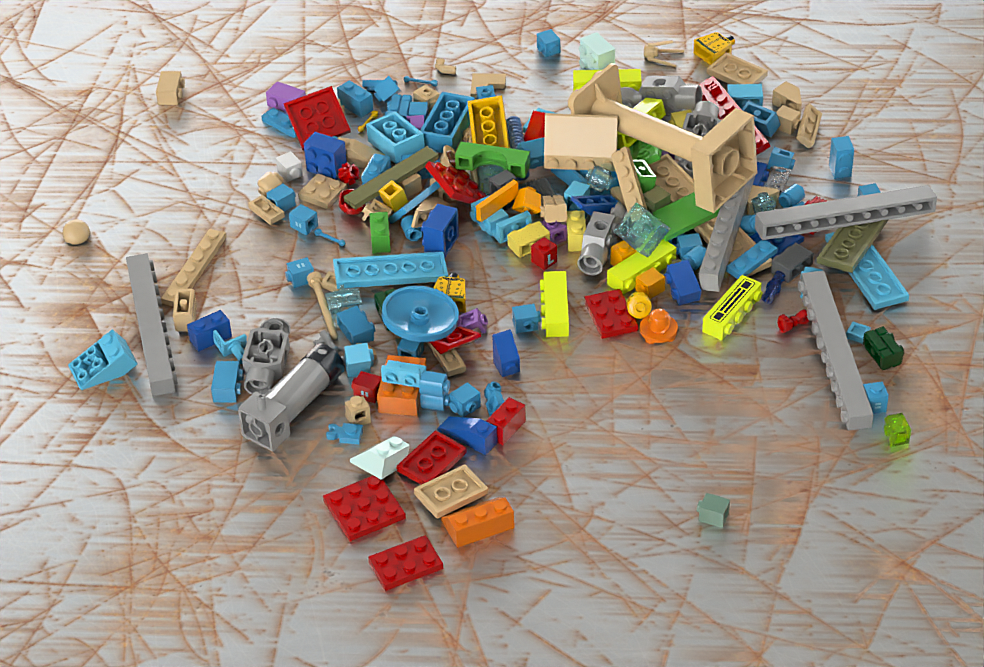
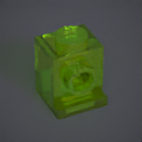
M903 413L888 415L884 420L886 423L884 425V433L890 438L889 446L909 444L911 428Z

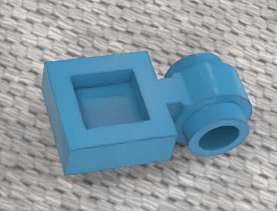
M494 381L488 383L484 390V396L488 400L486 407L489 416H491L505 401L501 394V385Z

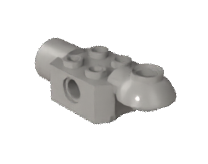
M646 76L639 91L630 87L621 88L622 104L634 108L645 98L662 99L666 112L665 116H671V113L679 112L683 109L694 110L695 105L702 101V89L699 85H686L680 76Z
M709 101L698 102L695 105L694 112L686 114L683 129L704 137L721 122L718 119L719 108ZM683 158L680 159L677 164L693 179L692 162Z
M617 202L615 208L612 207L610 214L594 211L583 234L581 254L577 261L579 269L585 274L597 275L602 271L607 260H610L611 246L617 244L616 236L623 227L629 226L628 212L620 202Z
M271 318L264 321L260 327L250 330L242 358L243 370L246 375L244 388L250 394L256 391L266 395L271 390L273 381L283 377L290 351V325L283 319Z

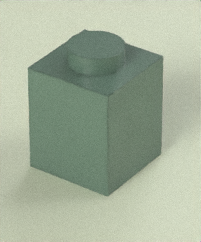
M706 493L704 499L699 500L697 505L699 521L723 528L729 515L730 499Z

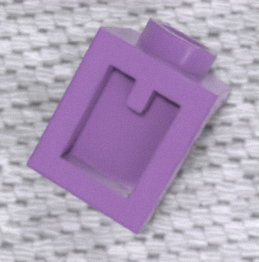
M478 308L459 315L457 327L461 326L470 330L479 328L484 334L487 332L486 325L488 320L485 314H481Z

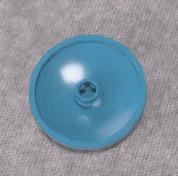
M408 286L397 289L386 297L382 305V320L386 327L395 335L410 341L432 342L443 339L455 330L458 323L459 311L456 303L447 294L430 287Z

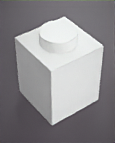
M291 151L276 157L277 171L287 182L303 176L301 161Z

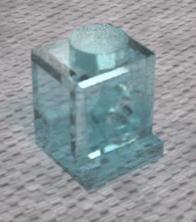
M762 192L757 197L751 199L755 215L758 212L776 210V202L767 192Z

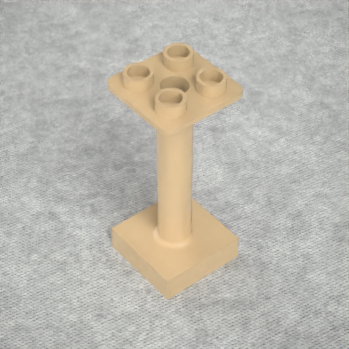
M613 63L609 64L602 71H597L589 82L579 90H574L568 99V108L571 110V114L618 116V132L692 162L696 206L715 213L757 174L754 115L737 108L702 137L623 105L619 69Z

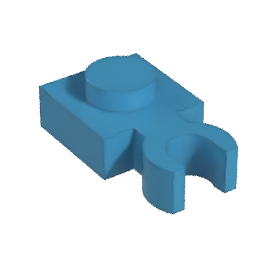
M343 423L342 427L336 424L328 425L330 431L326 432L328 440L339 438L340 443L360 444L363 425Z

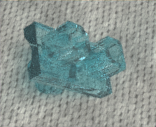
M341 284L339 285L340 290L325 293L328 310L332 314L341 312L343 307H348L349 309L358 306L359 308V305H362L359 288L345 289L344 285Z

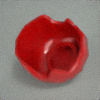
M346 189L339 195V207L348 215H358L366 206L364 204L355 210L344 201V196L354 189Z

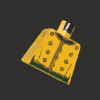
M714 32L694 39L693 53L709 65H712L726 52L732 55V45L735 44V39L731 35L725 38L720 33Z
M450 273L448 277H439L433 288L447 294L456 303L458 311L466 313L465 279L460 278L457 273Z

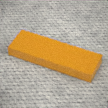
M512 180L476 205L477 220L483 222L514 200L519 191L518 182Z

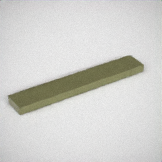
M426 146L345 195L344 201L356 210L379 196V190L391 180L396 184L402 182L425 168L428 161L434 162L438 160V154Z

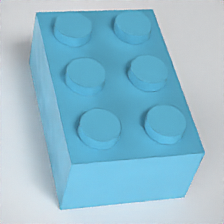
M392 112L366 124L368 142L383 154L389 156L395 164L401 162L402 155L416 153L425 147L423 133L397 112Z

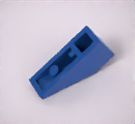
M611 194L572 196L570 199L590 216H592L594 211L610 214L612 207L615 208V205L619 202Z
M449 416L437 428V431L485 456L497 444V427L479 418Z

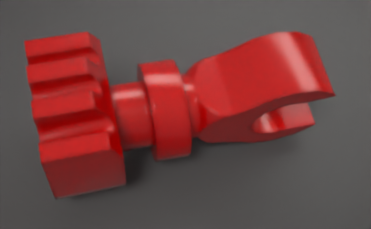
M803 309L795 316L787 317L785 314L780 315L777 324L780 331L786 333L798 324H806L810 320L806 317L807 310Z

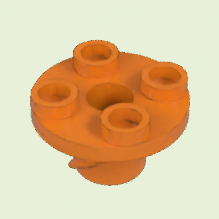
M654 309L650 315L642 319L639 330L642 337L649 344L672 342L677 335L678 324L675 319L669 316L667 311Z

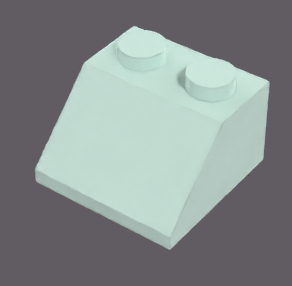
M393 436L352 457L350 462L377 478L383 479L397 471V465L408 456L410 445L400 438Z

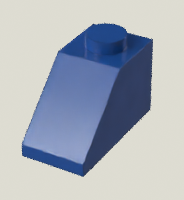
M511 329L493 334V363L500 375L506 377L520 372V357Z

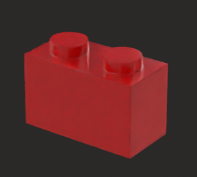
M508 397L486 420V422L497 427V443L504 445L526 422L525 404Z

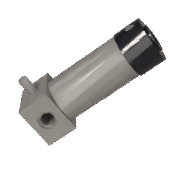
M317 344L266 395L255 391L238 407L242 436L274 451L291 435L289 423L344 372L345 366L340 355L328 345Z

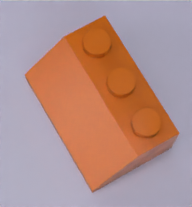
M497 497L441 517V521L455 546L459 548L513 529L514 511L506 497Z

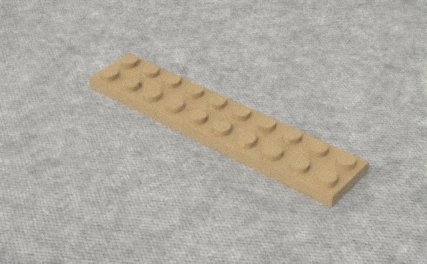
M669 154L661 156V160L648 164L657 177L655 187L660 186L671 194L670 204L695 192L694 180ZM717 217L693 228L707 244H709ZM740 227L728 265L756 244ZM768 259L746 277L772 266V259Z

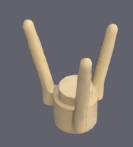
M673 40L648 43V45L644 46V58H648V61H654L675 68V64L655 57H658L659 53H684V50L659 49V47H656L671 44Z

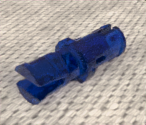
M776 271L772 280L767 283L766 290L761 297L763 302H766L767 298H769L767 304H771L776 294L780 292L781 285L786 277L783 272Z

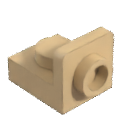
M374 198L371 204L367 203L362 212L365 214L362 220L365 221L370 216L369 213L388 212L389 217L393 209Z

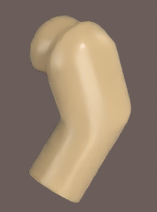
M436 59L435 68L443 74L456 75V66H447L444 64V59Z

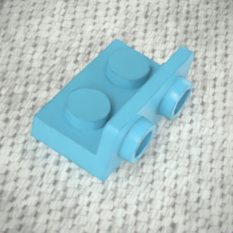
M525 211L496 223V229L492 230L493 237L500 244L506 242L507 234L513 230L524 228L531 223V214Z
M388 360L387 364L381 367L382 382L419 388L423 370L427 371L426 366Z

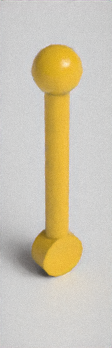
M372 111L371 116L362 126H358L357 130L363 132L366 124L378 116V111Z

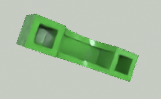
M461 141L455 153L456 169L474 171L479 166L493 164L505 170L507 169L518 178H525L530 167V151Z

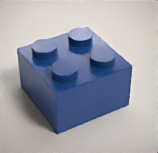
M314 132L304 142L306 169L309 172L338 180V169L347 163L345 141Z
M437 204L430 211L429 217L421 226L424 253L443 251L444 258L447 256L459 237L458 208Z

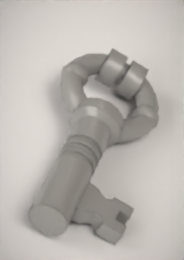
M326 330L321 331V337L313 341L315 346L317 344H326L337 353L341 351L344 354V347L336 346Z

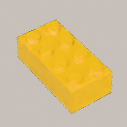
M502 95L468 101L472 143L510 148ZM487 164L479 166L477 169L493 167L498 165Z

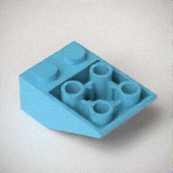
M113 329L68 364L81 390L122 377L138 365L126 340Z

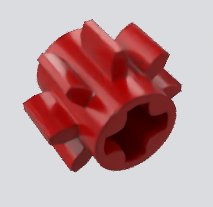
M347 162L342 165V168L338 169V177L343 183L352 185L356 183V180L360 179V171L354 163L349 165Z

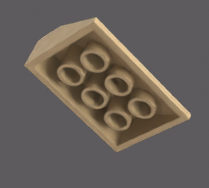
M545 113L544 169L603 171L602 169H605V171H615L611 154L617 151L618 116Z

